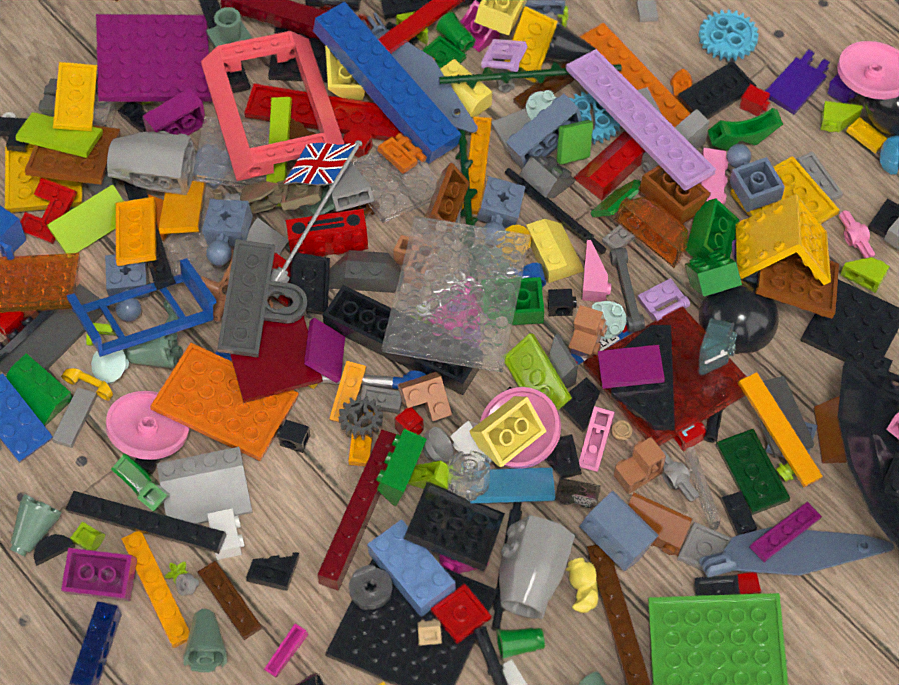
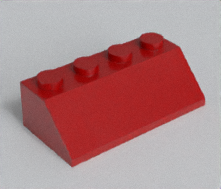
M623 132L577 173L574 178L600 200H604L642 164V157L646 151L628 132Z

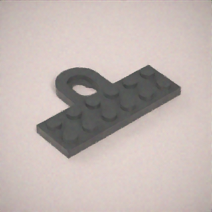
M235 240L217 352L258 357L264 320L292 323L302 318L305 314L307 297L300 287L291 283L270 281L275 253L274 244ZM279 294L291 298L293 304L290 307L273 309L268 305L267 300L270 296Z

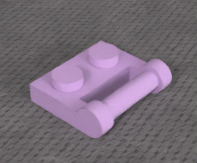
M493 39L482 60L481 66L483 69L489 67L509 69L511 72H517L519 63L528 46L524 41ZM493 58H494V59H507V60H510V62L492 61V60H493Z
M671 278L639 294L637 300L656 324L661 322L662 318L681 308L686 309L690 306L689 299L682 294ZM674 300H677V301H678V302H676V303H674V304H672V305H670V306H668V307H666V308L660 310L659 312L656 311V309H658V308H660V307H662V306H664V305H666V304H668V303H670V302H672V301H674Z

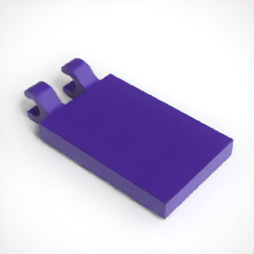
M810 49L806 51L802 59L796 57L766 90V92L770 93V101L793 115L798 112L824 83L827 77L825 73L829 69L827 66L830 62L823 59L817 69L809 65L813 61L812 57L815 54Z

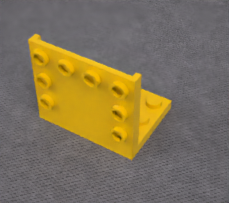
M797 194L776 202L771 207L759 211L755 215L743 219L736 224L737 267L741 279L797 252L806 267L809 266L817 280L819 279L823 285L831 282L827 231Z

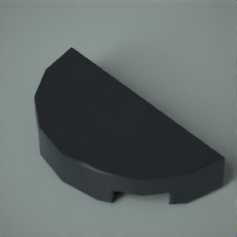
M53 534L45 537L34 550L33 557L36 566L68 551V548H75V544L64 535Z

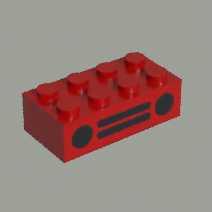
M364 209L318 215L298 248L297 253L324 257L325 255L332 254L341 255L349 250H367L368 237ZM313 216L286 220L290 253Z

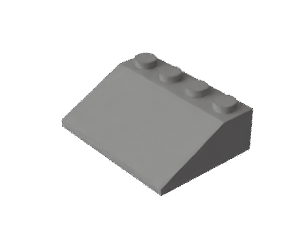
M240 447L157 464L160 486L170 494L164 501L166 516L195 524L209 522L208 513L233 508L234 516L253 513Z

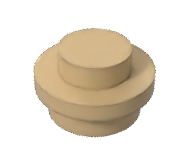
M618 421L612 426V435L617 440H627L632 435V427L627 421Z

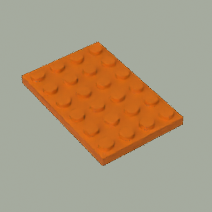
M190 343L150 405V408L231 448L240 447L242 453L261 461L276 436L279 427L283 424L299 397V393L291 390L243 403L232 361Z

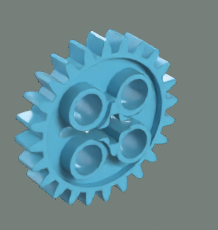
M728 9L727 13H724L723 10L720 11V14L714 12L713 16L708 15L707 20L704 19L700 25L699 43H703V49L707 48V54L713 52V58L718 55L720 60L726 57L727 61H729L733 57L737 61L738 56L744 59V55L749 56L750 51H754L755 46H757L759 33H757L758 27H754L755 22H750V17L744 18V13L737 15V10L734 13H731L730 9Z
M581 91V96L574 94V99L569 98L579 108L582 121L591 120L590 104L593 106L595 130H592V142L594 145L596 140L603 143L605 138L609 141L610 135L615 137L616 131H620V124L589 93L585 94Z

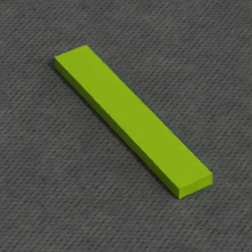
M277 97L271 100L269 144L289 140L292 102L290 97ZM288 161L274 164V173L267 174L266 181L277 183L285 180Z

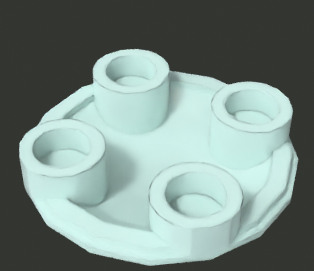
M552 91L535 92L529 97L526 102V111L531 120L541 110L551 105L552 101L556 98Z
M601 301L592 305V309L603 312L606 325H608L605 337L601 336L602 339L614 338L624 330L626 313L620 304L612 301Z
M123 350L99 357L96 351L91 362L95 378L105 381L107 384H113L129 366V361L126 359Z

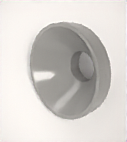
M432 427L426 431L424 438L427 440L423 447L425 456L433 461H443L444 463L451 461L454 449L449 436L439 427Z

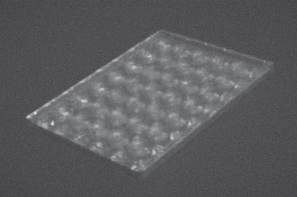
M414 216L382 345V352L503 373L531 235Z

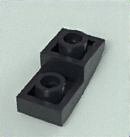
M127 102L117 110L118 114L140 132H146L143 115L146 112L141 105L136 102Z

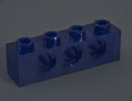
M100 601L96 602L69 682L70 685H99L122 616L118 605Z

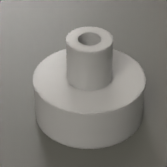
M190 573L180 574L176 578V588L182 596L193 594L195 588L199 585L198 579L194 578Z

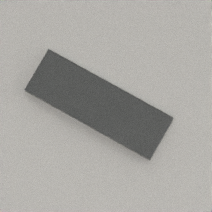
M81 284L68 294L74 293L81 305L100 299ZM67 296L57 305L58 308L0 361V371L3 374L7 375L10 368L26 353L47 371L86 332L76 314L73 313ZM100 308L86 312L92 323H95L103 315Z

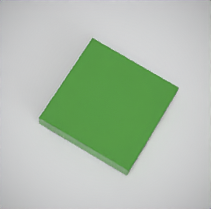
M585 120L559 127L557 163L564 164L590 157L593 121Z

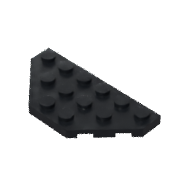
M650 325L624 348L659 345L664 382L611 388V397L616 401H621L626 405V409L636 417H641L648 423L651 429L675 430L671 325Z

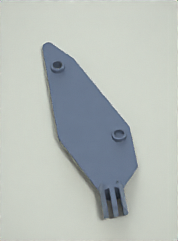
M375 12L373 16L379 26L375 24L370 15L366 18L372 27L370 31L379 39L389 30L386 29ZM361 20L368 27L365 20ZM408 42L391 53L457 129L471 133L477 131V125L451 85L439 84L438 78L444 77V74L433 57Z
M769 527L732 537L723 552L701 557L699 563L708 578L733 570L800 576L890 552L894 549V545L891 542L862 534L806 530L764 563L750 548V545L773 528Z

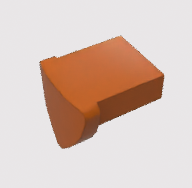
M685 69L679 70L670 80L673 96L676 99L679 93L693 85L692 77Z

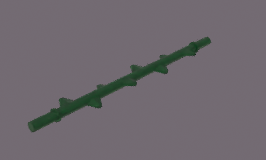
M553 62L551 69L526 71L519 67L517 72L493 73L489 67H485L482 74H457V76L439 77L438 80L439 84L466 83L473 89L476 83L480 81L502 80L508 84L511 79L535 78L539 83H543L545 77L570 75L572 78L574 77L566 68H561L556 62ZM611 64L617 71H622L621 64Z
M458 129L461 136L458 143L459 152L455 159L460 160L461 173L470 182L469 168L473 160H468L466 132ZM469 184L463 200L464 208L460 212V216L465 217L466 235L460 240V244L467 245V266L469 267L470 283L476 284L478 282V263L476 258L483 250L482 248L475 247L473 227L478 218L472 216L471 199L478 191L477 189H470Z

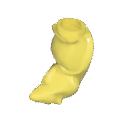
M578 558L567 563L568 568H566V571H569L571 585L574 589H578L575 604L572 607L580 613H587L598 604L596 570L592 563L585 562L584 558Z

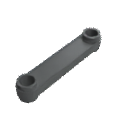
M622 247L610 250V261L612 265L616 266L628 315L626 317L627 330L632 333L641 332V330H645V321L643 315H639L626 264L628 263L627 249Z

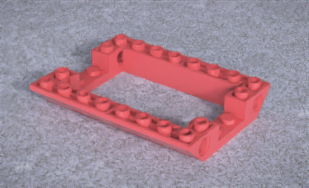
M292 31L219 45L201 61L236 181L274 173V164L298 159L307 144H344L309 39ZM272 54H275L278 63L296 58L320 133L249 148L226 72L241 71V61Z

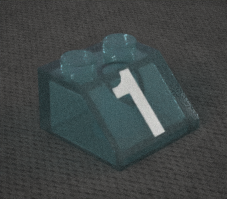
M710 318L700 349V375L728 364L730 356H734L737 332H734V323Z

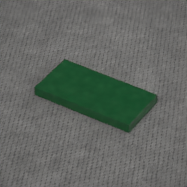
M754 428L716 442L715 446L739 492H742L751 515L790 501V496Z

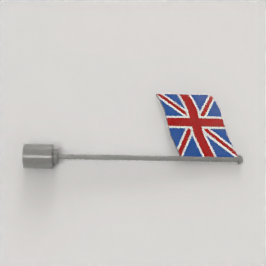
M360 140L352 144L341 145L311 143L307 144L283 184L299 183L315 186L331 185L284 266L282 268L278 267L277 270L272 269L270 281L288 283L290 278L285 270L359 146H362ZM279 294L272 295L276 299L280 296Z

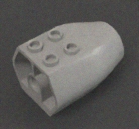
M165 131L140 132L114 138L108 151V177L124 180L147 190L187 195L194 177L196 152L191 137L185 134L174 135Z
M529 515L511 524L507 531V536L509 537L501 550L502 559L499 569L500 604L504 609L513 614L526 618L543 619L548 601L563 577L575 535L554 521Z

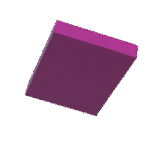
M312 318L309 322L304 364L333 382H339L342 374L345 336L316 318Z
M659 345L598 351L603 389L664 382Z

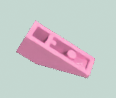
M587 240L582 300L606 301V295L611 293V283H608V274L592 241Z
M594 406L579 459L580 467L598 472L615 417V411Z

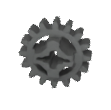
M358 395L355 401L353 398H349L350 403L344 402V409H339L340 416L338 419L339 423H341V430L346 429L347 436L352 433L354 439L361 435L362 440H364L366 434L369 437H373L372 431L378 433V426L383 425L381 405H376L375 399L370 402L368 396L361 400L360 395Z

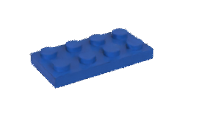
M2 373L0 374V439L20 463L52 440L53 436Z

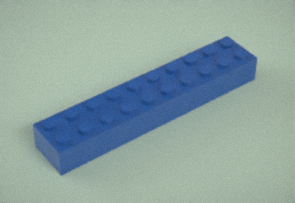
M346 2L315 18L313 32L329 48L332 54L404 136H407L415 147L422 149V153L427 157L425 161L428 164L458 146L461 133Z

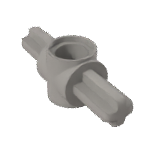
M662 450L666 455L664 471L662 473L665 483L671 489H680L689 502L695 501L699 497V493L689 482L691 477L689 470L682 462H673L668 454Z

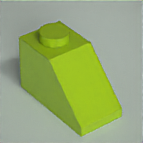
M825 101L822 109L820 130L828 132L844 130L860 117L863 106Z
M870 257L845 262L840 276L876 293L885 279L890 266L882 260Z
M443 461L417 464L408 484L424 489L428 481L452 491L456 484L458 472Z

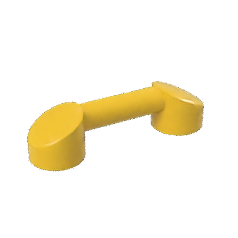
M69 368L61 375L62 379L71 385H75L78 379L98 387L96 394L104 400L110 401L113 396L111 388L105 381L84 373L79 369Z

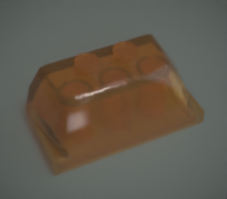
M626 197L621 202L615 220L670 266L675 268L687 248L688 229L652 199L638 197L630 200Z

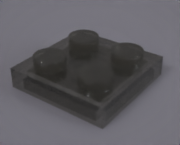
M560 478L555 500L566 505L571 503L579 504L583 508L596 507L601 485Z

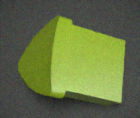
M93 323L99 334L116 336L109 324ZM87 334L86 345L93 346V342Z
M82 522L70 539L85 550L96 551L106 534Z

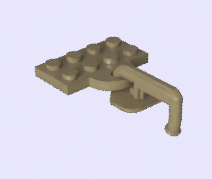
M285 180L277 183L261 181L244 187L240 200L249 201L252 214L273 209L278 203H281L283 210H295L302 205H314L321 201L323 185L315 186L299 183L284 185ZM214 189L212 191L214 199L224 200L222 196L224 191L222 189Z

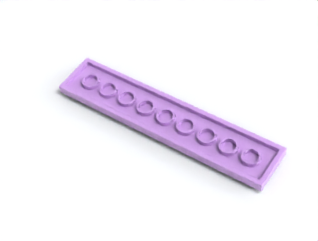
M596 49L567 64L566 70L684 191L715 174L716 169Z

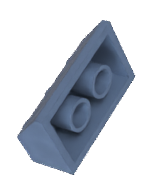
M614 491L610 492L579 526L624 572L642 558L659 536Z

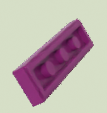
M807 501L754 541L750 548L765 563L817 523L822 516Z

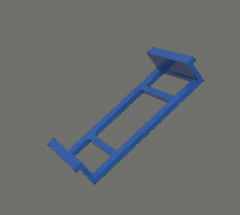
M188 258L180 260L181 274L174 276L175 284L184 282L203 311L185 316L167 287L160 289V291L179 319L128 336L123 334L107 306L156 291L154 283L81 305L74 293L67 295V300L72 306L73 313L76 314L96 347L99 357L214 320L213 304H216V299ZM100 308L118 339L102 344L101 336L86 312Z

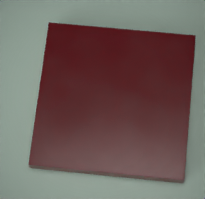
M304 315L292 323L264 320L258 357L230 353L243 403L323 382L322 375L304 364L308 329Z

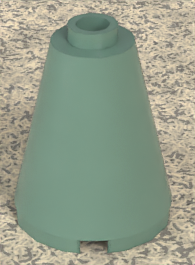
M201 609L194 614L183 655L184 665H189L190 670L195 672H213L215 667L221 665L222 668L227 663V652L216 615L209 609Z

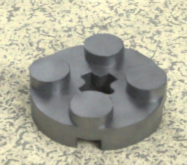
M368 565L354 572L349 582V593L353 602L359 605L361 609L379 608L391 598L392 581L385 570ZM368 583L377 586L374 588V591L365 590Z

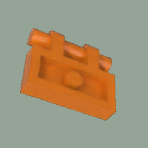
M401 133L396 136L398 141L391 137L378 145L377 149L402 174L415 167L418 162L417 159L421 162L427 159L422 153V149L415 147L407 136L404 137Z

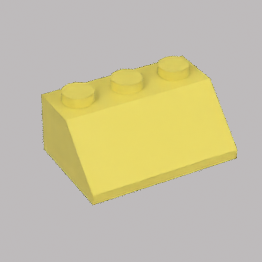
M325 45L328 90L341 98L363 100L365 90Z
M455 59L440 69L444 76H457V74L472 75ZM477 82L473 89L466 83L450 84L472 119L473 116L477 117L492 105V91L482 82Z
M542 219L526 225V229L531 235L530 247L537 262L542 264L548 283L584 271L561 223Z
M514 396L469 432L478 448L499 467H502L547 431L528 397Z

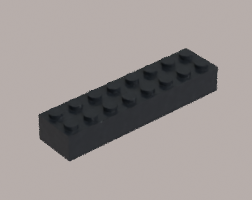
M345 285L340 288L323 313L324 324L346 338L413 371H420L426 375L437 372L442 377L445 387L464 395L483 365V352Z

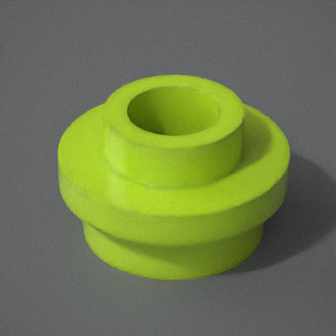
M779 463L776 471L786 482L790 479L793 480L792 475L794 471L787 463L785 465Z

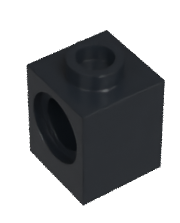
M548 289L549 317L572 316L573 308L577 307L576 296H572V289Z
M286 419L284 425L280 426L277 432L280 446L303 453L310 438L309 426Z

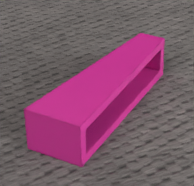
M294 624L264 670L277 678L307 638L308 632Z

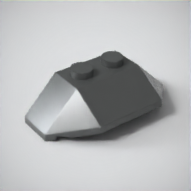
M349 250L329 269V289H340L345 285L357 291L405 294L404 271L389 253Z

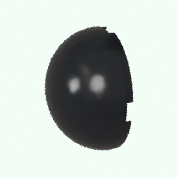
M865 97L866 113L872 124L885 134L891 136L899 135V97L892 99Z
M741 280L742 285L705 296L700 306L699 322L704 336L715 347L728 353L739 354L759 351L771 342L777 332L779 313L774 299L756 294L757 284L748 280Z

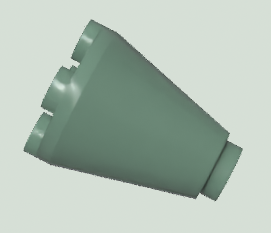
M177 332L123 349L126 359L132 364L163 368H175L179 358L183 355L182 347L178 346Z
M24 494L20 501L10 550L25 557L27 552L30 553L58 521L62 512Z

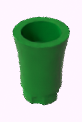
M454 12L443 16L436 26V31L451 41L458 49H461L462 52H466L474 46L476 39L460 22Z
M541 628L497 629V646L501 660L545 649L544 633Z

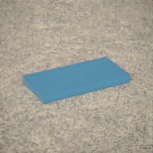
M552 467L469 470L471 503L555 501Z

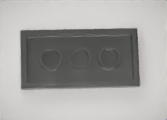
M781 376L763 381L805 449L813 448L814 442L785 377ZM756 413L774 457L783 455Z

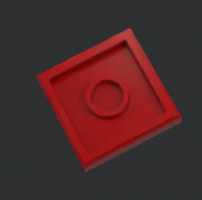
M466 584L431 608L432 614L437 620H440L441 625L457 644L473 633L475 629L480 628L492 619L491 614Z

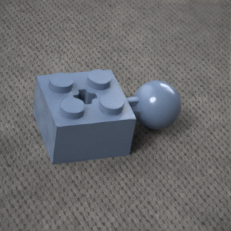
M735 144L729 148L727 161L735 168L732 169L729 183L746 212L782 199L785 186L767 157L750 163L751 151L747 146Z
M488 176L477 213L478 220L487 222L481 232L482 239L487 245L499 246L506 238L505 228L516 225L525 186Z
M210 199L202 231L206 243L209 245L206 255L212 264L221 266L228 263L232 256L230 246H235L236 239L247 240L253 217L249 201Z
M116 254L105 255L106 290L108 296L149 284L147 261L117 266ZM150 293L118 302L116 304L117 316L126 322L136 320L141 313V304L136 298L150 297Z

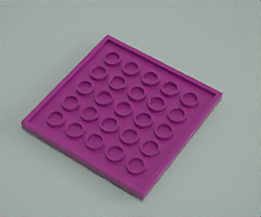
M96 14L98 102H165L189 88L192 89L201 101H212L201 61L209 54L208 36L206 34L207 22L204 15Z

